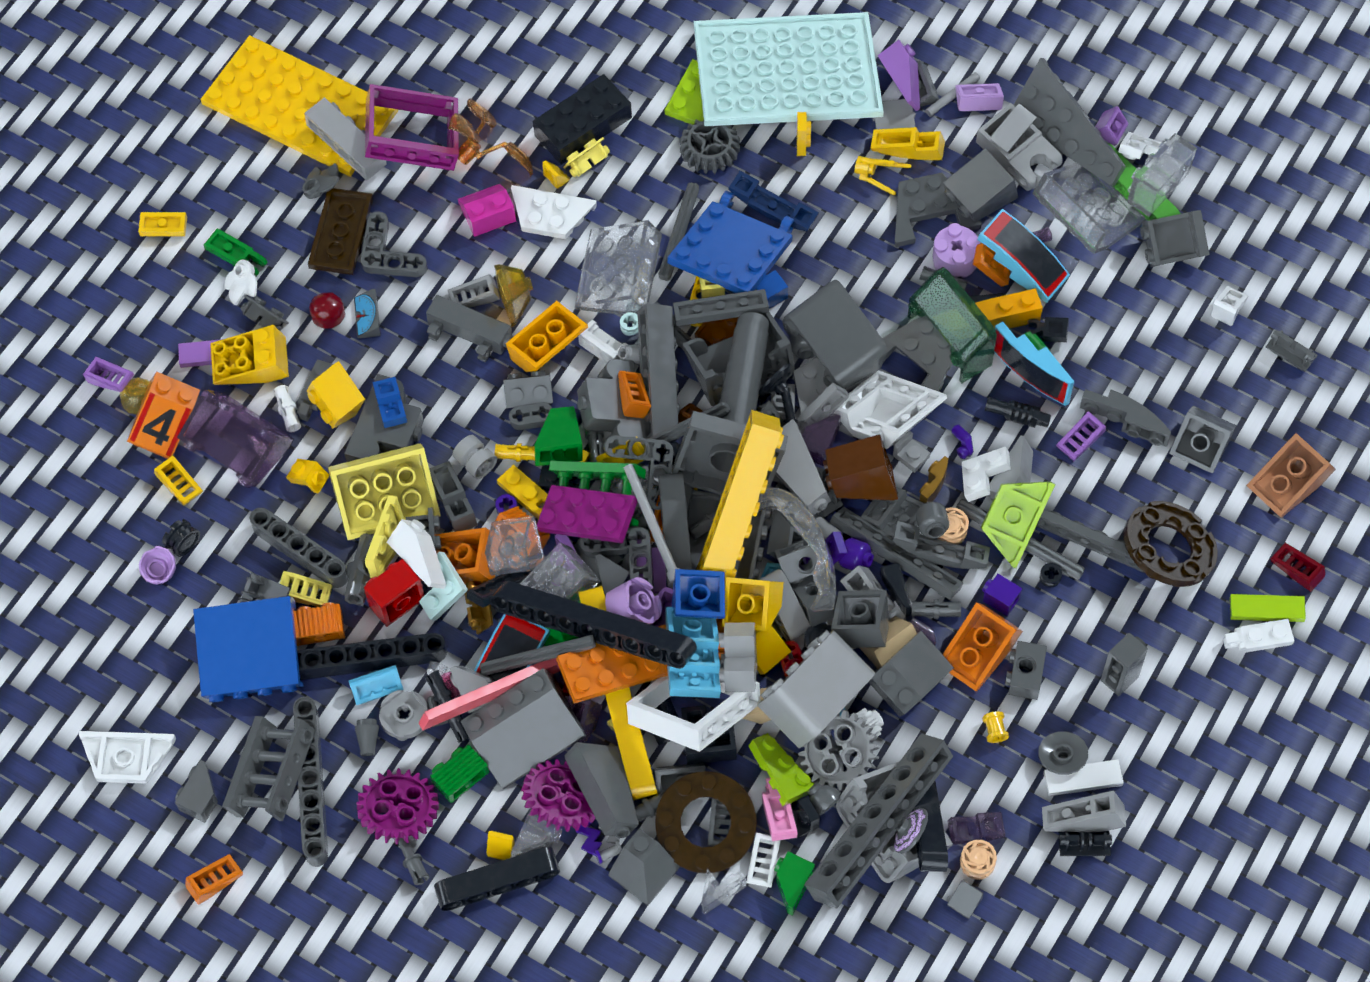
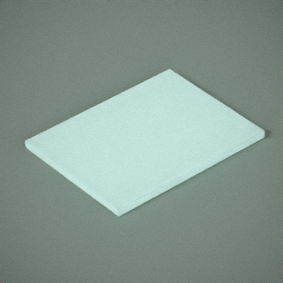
M868 12L694 21L704 126L797 122V112H806L807 121L883 117L884 111Z

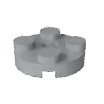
M403 690L394 691L386 696L381 703L379 720L384 731L400 741H405L420 734L423 730L418 723L424 712L428 710L425 699L417 692H403ZM409 710V717L407 719H400L399 711L407 712Z

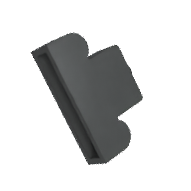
M612 359L604 366L597 378L587 377L577 390V406L581 412L583 428L585 430L611 432L609 436L617 435L647 439L644 418L624 416L622 410L618 373L620 370L635 372L634 361ZM614 439L613 443H609L611 448L620 445L617 444L616 439Z
M377 374L374 382L391 377ZM396 379L408 423L384 428L375 390L372 386L344 453L346 461L350 462L381 454L380 452L397 450L415 445L416 441L419 442L422 436L421 427L424 422L422 411L419 407L405 404L406 395L401 381Z

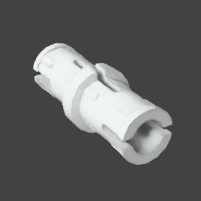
M280 385L274 389L279 405L278 411L284 419L286 430L295 432L301 428L296 413L297 407L291 399L288 386Z

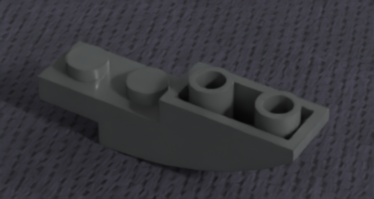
M1085 389L1080 404L1081 409H1084L1086 412L1089 411L1091 414L1107 417L1110 421L1123 423L1122 432L1131 437H1139L1148 440L1153 445L1167 447L1171 431L1145 406L1114 390H1110L1108 397Z

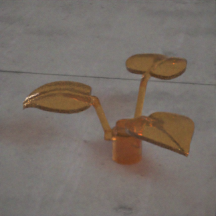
M468 99L467 105L469 109L481 119V124L475 131L471 123L459 113H455L451 117L448 129L457 131L468 138L459 147L458 159L467 165L473 158L476 157L479 160L483 155L503 147L529 172L531 177L533 175V168L529 157L513 142H503L482 152L479 151L481 139L478 134L485 124L494 128L496 120L486 108L475 100Z

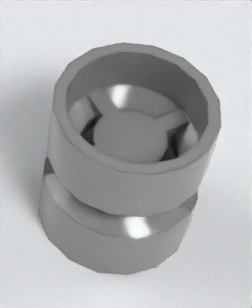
M473 434L462 439L452 454L462 466H466V470L475 479H481L486 476L497 463V457L488 448L484 450V444Z

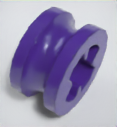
M504 494L497 498L495 506L498 515L506 511L504 510V503H509V509L517 506L516 499L512 495Z

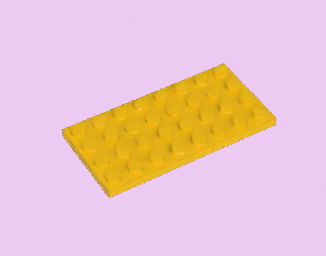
M249 35L202 96V104L329 167L336 163L339 172L349 177L355 171L306 125L304 113L325 97L330 103L334 102L344 116L351 117L356 127L360 130H365L366 97L368 92ZM374 106V136H381L397 114L398 109Z

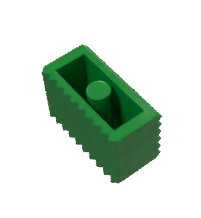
M469 744L464 748H457L451 754L452 758L445 764L443 762L437 764L432 769V774L430 775L432 783L450 803L461 797L462 794L489 773L487 763Z

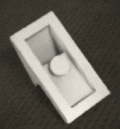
M1227 286L1215 300L1211 316L1232 326L1248 295Z

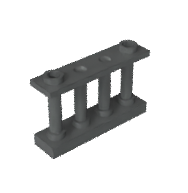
M255 716L222 807L235 817L240 818L245 817L248 807L265 808V811L278 821H283L315 729L302 719H297L294 730L277 729L275 725L263 716ZM272 740H290L286 752L269 751ZM264 762H282L278 775L260 774ZM256 784L274 785L270 797H252Z

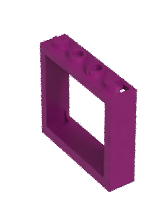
M370 84L366 97L365 157L454 171L459 156L458 98ZM374 106L447 117V147L374 136Z

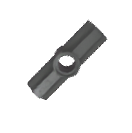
M365 533L360 536L354 561L347 565L346 572L349 579L344 593V600L349 604L359 606L365 603L366 594L363 587L371 579L368 568L365 566V558L374 535Z

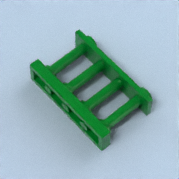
M550 461L549 468L550 471L557 474V477L560 478L558 486L568 487L569 480L572 477H578L581 479L579 489L589 490L590 481L593 480V477H600L602 480L600 491L610 493L611 481H614V478H621L623 480L621 494L631 495L632 487L623 467L633 464L639 479H645L646 469L634 463ZM632 518L629 526H638L639 521Z

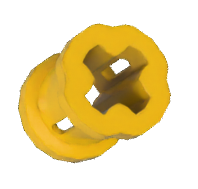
M990 712L982 717L983 722L986 723L988 731L986 738L989 743H999L1009 738V733L1005 731L1003 723L1005 717L1003 712Z

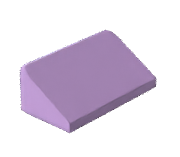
M999 83L956 85L955 87L959 111L1002 109L1004 95Z

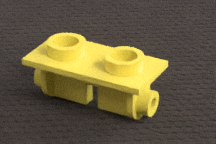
M602 137L598 141L594 138L584 145V151L581 153L575 151L566 158L568 162L565 164L564 169L570 166L571 169L569 171L573 177H580L592 168L587 160L590 159L596 165L607 158L610 150L606 145H601L604 138Z

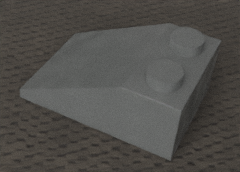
M920 631L875 672V675L869 680V684L900 717L916 705L954 667L924 633Z

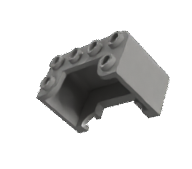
M826 630L819 637L815 638L807 646L808 649L801 655L804 660L800 664L795 662L785 672L788 676L784 680L780 678L773 685H770L761 694L763 700L757 705L798 748L822 732L875 675V672L834 630L830 633Z

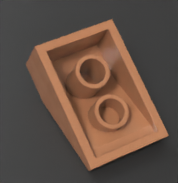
M1295 433L1246 486L1282 518L1318 489L1336 469Z

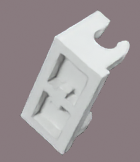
M591 320L588 323V328L578 336L579 345L606 364L612 359H620L618 356L619 348L628 344H621L596 325L597 322Z

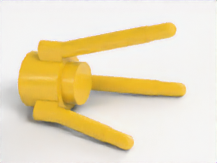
M858 156L854 172L860 174L859 180L867 181L892 195H896L894 190L868 176L869 174L874 175L876 165L911 168V164Z

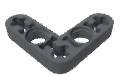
M380 211L372 213L367 220L361 254L363 270L370 274L406 277L423 276L427 272V262L423 255L385 251L389 230L388 217ZM378 220H381L379 231H376L375 224ZM377 238L381 240L378 246L373 247L369 245L372 239ZM371 259H375L372 265H368ZM392 260L401 262L396 268L388 266V263ZM416 263H420V265H418V268H414L413 266H415Z
M617 435L606 438L603 450L608 456L649 461L646 497L651 509L660 510V502H658V506H655V502L651 501V497L656 496L657 488L652 489V484L659 486V482L653 478V473L657 468H662L666 474H671L673 462L672 445L668 441ZM614 439H616L617 444L626 445L625 440H629L627 445L628 455H624L625 450L617 449L613 453V450L608 446L609 443H613ZM635 442H641L645 447L644 453L640 456L632 452V445ZM661 444L664 445V449H668V453L663 454L662 462L667 461V466L662 464L654 465V460L660 461V454L656 453V448H660Z
M628 529L623 543L616 548L611 547L609 541H604L606 548H603L602 540L581 539L580 545L587 557L595 558V555L598 554L602 556L629 554L630 580L636 577L640 578L639 574H643L644 579L654 588L652 542L646 529ZM642 536V543L637 544L638 537ZM626 537H629L630 545L627 544ZM590 542H595L594 549H589ZM639 557L648 559L647 563L642 567L634 564L635 560Z

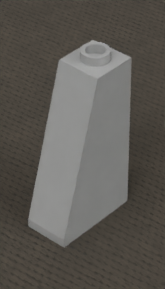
M792 419L783 426L782 434L787 435L788 438L785 453L775 475L813 516L817 512L823 511L831 500L796 422Z

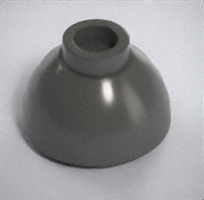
M818 782L807 791L810 795L809 800L819 816L828 811L841 797V792L829 785H820Z

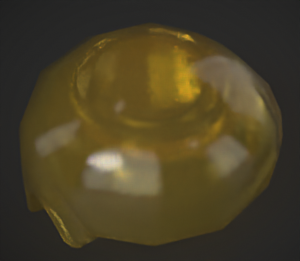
M132 378L124 390L120 392L121 405L128 413L137 415L149 385L148 379Z

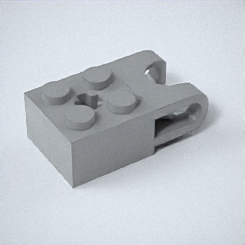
M1010 103L978 129L976 143L983 150L986 149L1018 184L1029 191L1036 186L1037 181L1036 174L1031 169V166L1043 164L1050 170H1054L1062 164V155L1042 136V132L1033 124H1031L1008 153L993 142L990 137L1015 108Z

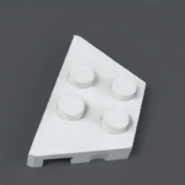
M511 186L520 227L523 232L567 239L573 232V229L584 221V217L590 210L594 211L597 206L596 200Z
M79 731L80 739L97 782L147 784L176 741L174 734Z

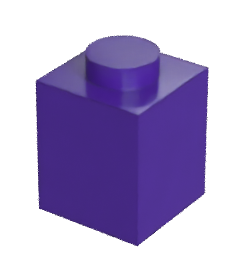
M997 573L993 580L988 579L982 589L984 592L983 602L1008 616L1020 600L1023 588Z

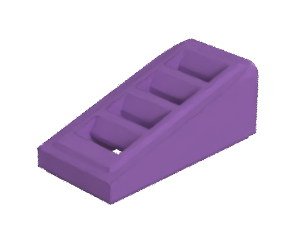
M95 357L83 373V376L92 385L122 392L134 376V373Z
M1088 411L1056 444V447L1074 462L1106 431V426ZM1089 424L1095 431L1092 433L1085 425ZM1079 431H1084L1089 436V438H1084L1079 433ZM1074 436L1083 442L1081 446L1072 439ZM1069 442L1077 450L1072 452L1065 444Z

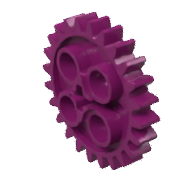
M556 759L554 765L546 760L544 766L538 763L536 769H530L529 775H526L523 782L524 784L521 789L523 795L521 799L526 801L525 808H532L530 816H539L538 823L545 820L547 821V828L554 824L556 831H559L560 827L564 826L566 832H569L571 826L576 831H579L581 825L586 828L589 822H594L595 816L566 761L564 765H561L559 760Z
M400 768L397 769L396 774H392L388 769L387 776L384 777L381 773H377V781L369 778V786H362L363 793L358 794L359 801L357 802L358 819H361L362 827H367L368 834L375 832L376 840L381 836H385V843H388L391 838H394L395 844L399 843L400 838H403L408 843L409 836H413L417 840L418 832L427 834L426 826L433 827V819H437V810H439L438 794L434 793V785L428 786L427 778L420 781V773L412 777L410 769L405 774H401Z

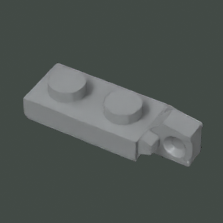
M832 382L796 418L798 420L796 424L803 437L812 428L818 429L849 398V394L845 389Z

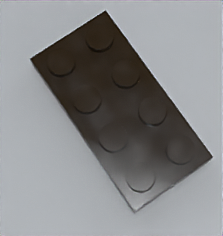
M337 188L327 191L308 261L309 269L348 275L354 274L373 202L372 193Z

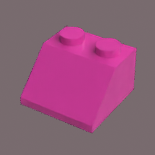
M500 184L458 199V203L474 237L516 222L514 205L507 190Z

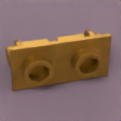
M474 582L465 584L468 590L476 587ZM466 592V604L472 605L467 608L468 624L479 635L493 626L491 605L482 608L468 600Z

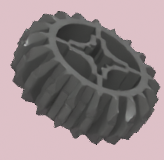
M696 119L694 125L688 124L687 130H683L680 139V153L684 162H688L689 168L695 166L696 172L701 169L704 170L705 174H707L708 170H712L715 174L717 169L724 172L725 166L731 167L732 161L737 159V154L740 152V138L737 136L736 129H732L731 125L704 126V119L702 122ZM719 138L723 139L727 145L723 144V141L719 140ZM693 146L697 147V150L701 151V153L697 152Z

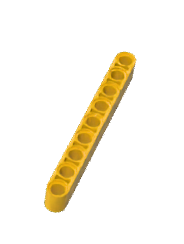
M602 586L578 592L582 604L606 611V598ZM630 688L605 694L633 800L658 794L641 729L628 724L626 703L632 699Z

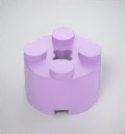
M957 223L950 224L949 227L942 229L934 240L932 257L935 269L943 273L947 271L949 275L955 277L962 276V278L972 274L976 269V266L973 265L976 246L980 244V241L977 240V235L969 228L960 226Z
M639 577L628 580L606 593V611L650 625L660 618L662 605L659 596H654L651 591L653 586L645 579Z

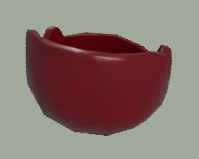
M321 293L311 300L309 310L313 323L323 329L333 328L341 324L345 318L344 304L341 298L334 293Z

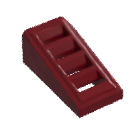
M1286 542L1270 558L1273 564L1310 592L1325 577V566ZM1288 553L1291 555L1286 562L1282 561ZM1296 559H1297L1298 562L1296 563V565H1295L1294 567H1292L1291 565H1292V564L1296 561ZM1304 566L1307 567L1303 572H1300Z

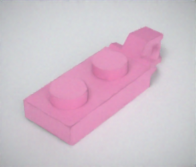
M766 778V792H762V803L772 841L797 838V828L791 805L788 804L782 807L779 801L781 796L778 790L772 789L769 784L771 778Z

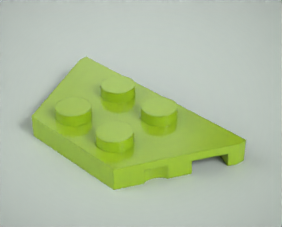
M1053 482L1001 484L981 525V529L1013 568H1017L1056 485Z

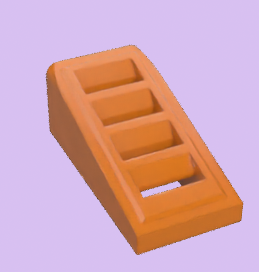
M620 370L618 378L623 414L627 417L643 419L651 408L642 375L641 373Z
M228 854L186 877L185 886L199 905L243 875V872L232 856ZM226 865L231 874L227 875L222 867ZM217 871L222 879L219 880L214 873ZM207 877L212 882L211 885H209L205 880Z

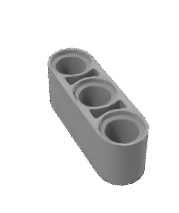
M777 569L759 579L784 582L782 607L774 619L783 637L787 641H793L805 634L810 624L783 571Z

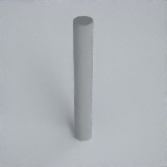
M974 72L958 85L974 84L980 80V76ZM953 88L925 110L926 114L929 117L933 116L955 99L956 89Z

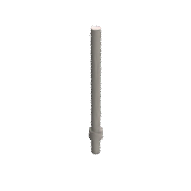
M628 464L623 468L668 570L666 573L670 583L674 584L675 569L680 568L676 567L633 464Z

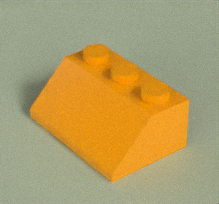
M555 301L505 343L510 359L525 372L537 371L588 328V324L561 303Z

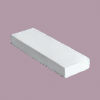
M1118 759L1085 764L1078 772L1069 775H1059L1050 772L1048 769L1044 770L1048 796L1123 786Z

